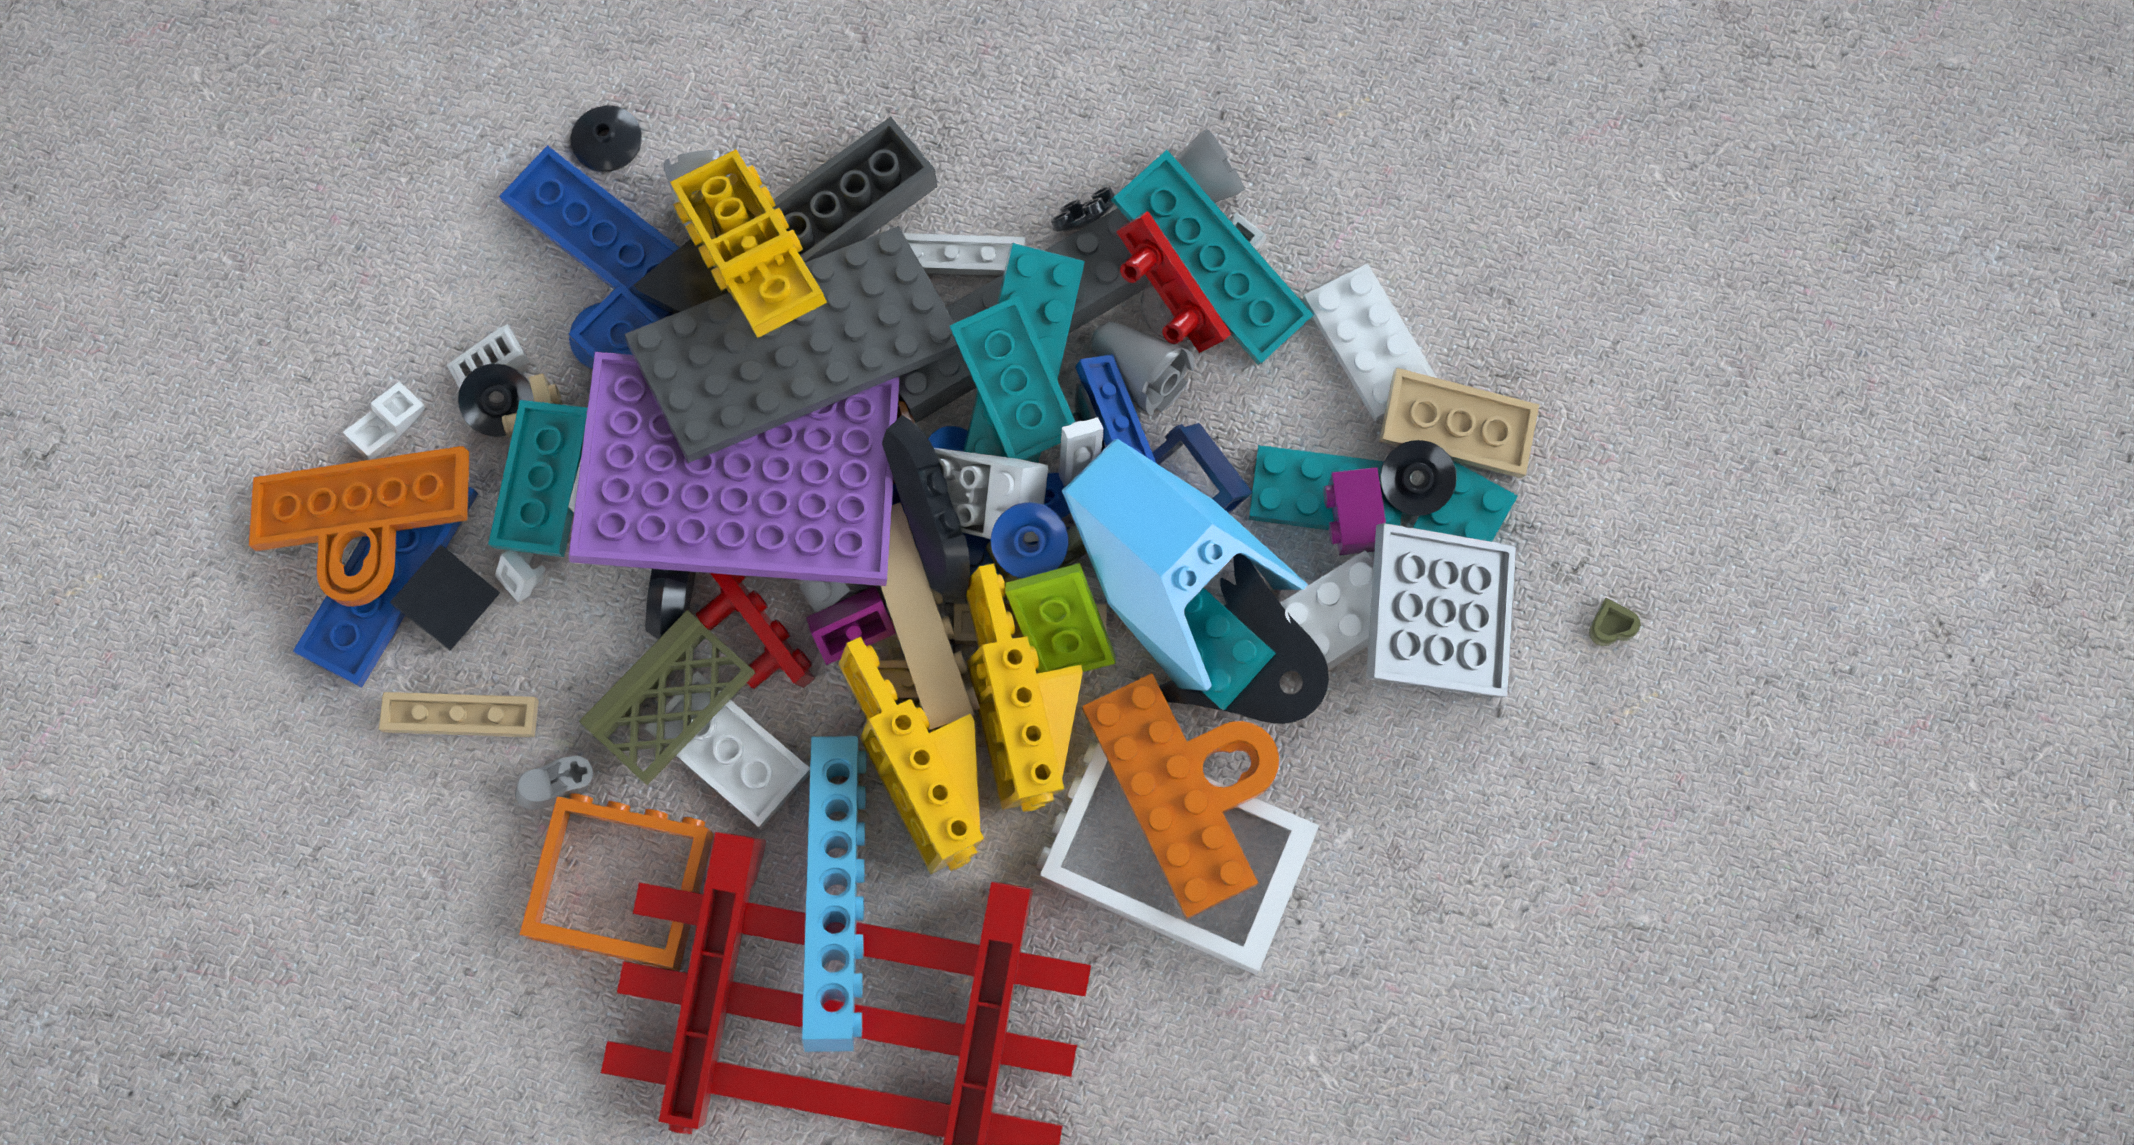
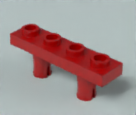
M1148 211L1124 224L1116 231L1132 254L1120 267L1122 277L1127 282L1134 283L1143 275H1146L1174 316L1162 329V334L1167 342L1178 344L1188 336L1197 351L1201 353L1223 342L1231 335L1221 317Z
M710 573L721 587V593L695 613L699 621L711 631L736 610L741 613L765 645V652L749 664L755 671V674L748 680L747 684L752 689H755L779 669L784 670L793 684L805 688L816 678L809 671V668L813 666L811 661L801 649L793 650L787 642L790 634L777 619L771 621L764 611L768 608L764 599L755 590L749 592L743 584L746 576Z

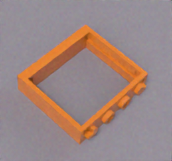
M571 793L569 799L557 796L519 935L530 940L680 971L691 928L690 924L672 921L666 948L661 949L541 923L570 814L693 839L680 890L696 893L700 892L714 833L709 828H705V821L696 818L683 817L682 822L667 820L668 814L658 810L645 809L644 814L630 812L631 806L620 802L608 801L606 807L592 804L593 798L582 794Z

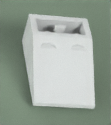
M934 448L940 462L939 466L942 475L947 481V490L954 511L959 517L962 532L991 539L992 529L996 520L1011 506L1025 502L1044 505L1048 465L1016 458ZM1028 532L1025 534V541H1038V536L1033 532Z

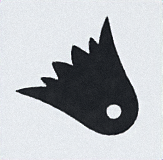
M1238 553L1233 556L1236 584L1234 585L1223 577L1220 578L1221 592L1227 603L1224 606L1276 654L1223 711L1275 724L1299 721L1314 712L1326 695L1329 683L1326 659L1311 636L1289 613L1290 622L1286 619V610L1267 587L1250 559ZM1295 671L1302 677V687L1297 693L1287 694L1281 689L1280 679L1284 673ZM1172 680L1159 685L1166 701L1169 703L1189 704L1222 710L1201 690L1179 689Z

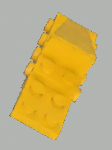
M737 149L670 182L679 200L673 206L683 224L690 222L685 227L695 246L703 244L698 247V250L707 267L710 268L715 265L716 268L712 269L711 273L721 291L727 288L728 293H731L757 338L827 303L822 290L798 253L803 250L798 237L793 229L787 232L786 229L789 228V225L779 207L773 209L776 205L766 186L759 187L763 184L753 165L746 166Z
M994 564L979 566L969 578L966 594L979 649L967 660L972 686L980 706L978 711L1002 810L1021 806L1023 812H1029L1044 808L1045 804L1054 801L1055 794L1064 789L1062 778L1083 671L1081 665L1036 674L1035 669H1038L1039 661L1035 647L1029 645L1027 636L1012 639L1011 635L1015 632L1012 614L1009 611H1005L1002 598L1005 597V583L1002 575L996 574Z
M861 637L846 643L838 665L867 719L860 740L930 875L947 866L951 872L963 867L972 861L971 857L978 853L976 848L984 840L980 831L975 726L971 713L929 733L927 731L930 728L929 721L921 707L915 708L911 699L896 705L895 701L898 700L897 693L892 683L888 679L884 681L877 667L880 666V662L871 645L865 646Z

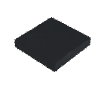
M440 544L390 601V604L451 651L498 597L500 592Z

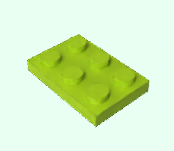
M1080 563L1006 583L1005 593L1022 634L1028 637L1029 645L1034 646L1039 661L1037 670L1039 673L1081 665L1082 671L1086 672L1116 664L1114 649Z

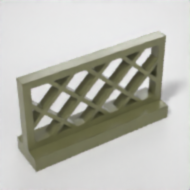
M687 610L579 722L643 783L648 785L755 674V671ZM704 639H707L712 644V658L693 660L694 649ZM719 651L726 657L719 658ZM735 664L741 670L730 682L718 683L719 666ZM711 667V684L692 685L694 668ZM685 669V685L682 687L666 688L667 677L674 670ZM710 692V703L703 710L691 711L692 694ZM684 695L683 712L665 713L666 696ZM658 697L657 714L639 716L640 705L646 698ZM683 720V731L676 738L664 739L665 722ZM657 723L656 740L638 742L639 724ZM631 725L630 743L614 744L608 739L619 726ZM656 748L655 760L643 772L637 766L638 750ZM622 751H629V757Z

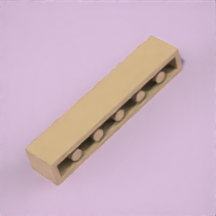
M901 502L894 504L891 507L886 586H881L922 709L928 718L930 732L970 713L975 723L976 719L973 711L980 709L973 687L965 689L961 675L968 672L961 652L959 651L954 654L952 652L949 640L955 638V634L949 617L941 618L936 606L943 603L941 594L930 588Z

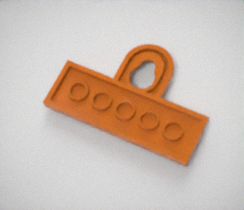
M464 446L253 477L249 546L255 551L318 542L317 580L322 591L331 599L344 606L355 607L370 603L386 590L392 580L395 569L396 531L467 521L469 451ZM368 536L371 547L368 555L363 560L362 569L354 576H346L344 565L342 564L345 547L354 538Z
M1152 673L1082 706V710L1186 920L1257 886L1258 881L1223 813L1262 795L1272 785L1279 768V753L1272 737L1256 724L1245 721H1233L1186 741ZM1235 751H1243L1250 757L1251 764L1249 769L1241 774L1237 783L1231 786H1214L1204 776L1203 764L1206 758L1213 753L1226 752L1230 754Z

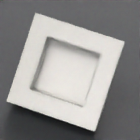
M509 550L501 554L495 577L514 599L520 602L529 597L532 589L543 579L545 567L541 565L536 569H532L528 565L531 562L532 553H517L516 551Z

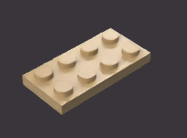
M1396 368L1392 374L1379 442L1397 447L1405 442L1425 440L1443 448L1455 462L1523 478L1527 473L1539 404Z

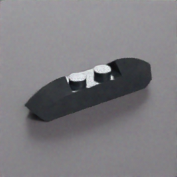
M901 415L886 429L882 446L930 588L942 595L965 599L970 576L969 552L965 535L962 534L959 517L954 511L947 490V481L942 475L939 466L940 462L931 442L915 423Z
M664 569L651 570L646 604L645 631L659 640L687 610L689 611L696 572Z

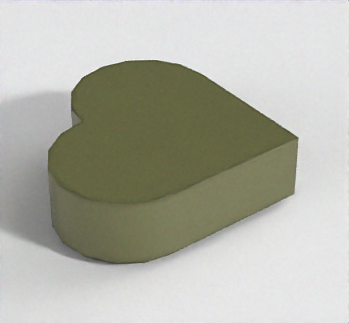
M1605 598L1590 625V638L1600 646H1609L1617 639L1628 641L1639 632L1641 626L1640 619L1633 611Z

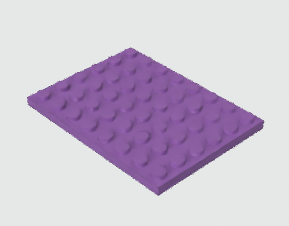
M595 352L569 549V562L886 586L893 475L882 446V441L886 429L897 420L899 377L688 463L633 355Z

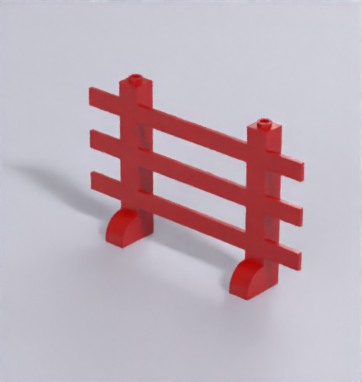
M715 832L703 894L639 882L633 914L696 925V933L688 973L623 961L617 993L681 1005L672 1052L607 1041L601 1073L665 1085L658 1122L669 1124V1131L692 1134L693 1129L703 1127L706 1123L711 1094L945 1137L943 1145H1060L1063 1125L992 1112L1001 1064L1072 1077L1077 1044L1007 1032L1015 984L1086 997L1090 964L1021 952L1034 888L996 881L991 882L980 944L856 922V934H863V956L974 976L965 1024L855 1004V1012H862L861 1039L959 1056L951 1104L718 1061L727 1014L802 1027L803 994L733 981L742 934L805 945V912L749 902L751 887L758 877L767 840L732 833ZM833 922L827 925L825 930L836 934L841 932L845 925L840 922ZM831 999L822 1008L828 1012H836L843 1007L844 1003Z

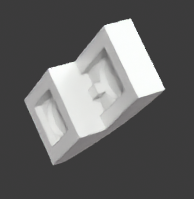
M399 381L371 402L372 411L343 432L344 438L366 460L375 459L413 424L424 411L425 406Z

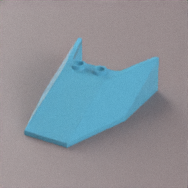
M1114 439L1062 490L1107 603L1179 689L1207 691L1212 686L1185 619L1184 609L1193 597L1233 556L1240 553L1249 558L1274 590H1304L1308 585L1213 499L1119 439Z

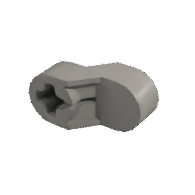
M580 756L559 758L544 767L524 772L517 783L515 797L518 803L527 809L550 807L555 804L557 796L569 798L571 793L583 794L588 789L592 780L593 768L589 761Z

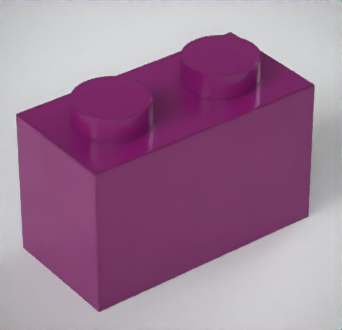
M1378 468L1332 472L1328 485L1323 487L1325 507L1332 508L1334 521L1329 522L1331 544H1337L1339 556L1359 554L1364 550L1367 553L1375 552L1376 525L1386 523Z
M875 586L806 617L810 632L826 665L841 659L846 643L861 637L865 646H869L896 634Z

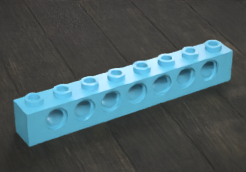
M858 736L811 737L802 1025L804 1052L854 1051V1038L862 1037V1012H855V998L863 997V974L855 973L856 959H863V934H856V921H864V896H857V883L865 882V860L858 859V846H865V822H858V810H866V786H859V774H866L867 754L866 750H859ZM835 776H844L848 779L842 784L829 782ZM837 811L847 814L840 821L828 818L830 814ZM833 848H843L847 851L839 858L827 855ZM832 885H842L846 888L840 895H830L826 892ZM833 922H840L845 925V928L836 934L825 930L827 925ZM832 960H838L845 964L840 971L834 973L824 969V966ZM831 999H838L844 1003L843 1007L836 1012H828L822 1008Z

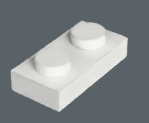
M1098 417L1062 427L1059 477L1064 486H1067L1101 453L1103 427Z

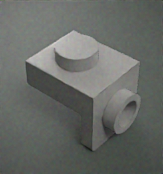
M825 581L809 584L802 583L799 586L815 612H819L847 599L852 594L860 593L868 588L865 584Z

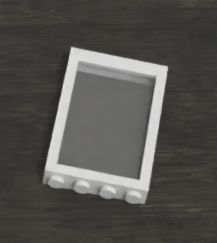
M1092 740L1083 762L1089 764L1083 778L1075 777L1068 793V797L1073 799L1067 813L1060 811L1052 829V832L1057 834L1052 848L1045 846L1038 860L1036 868L1042 870L1040 880L1257 975L1319 825L1257 798L1223 813L1258 881V885L1186 920L1099 742L1097 743ZM1205 777L1209 781V783L1213 784L1214 786L1227 787L1224 784H1221L1217 781Z

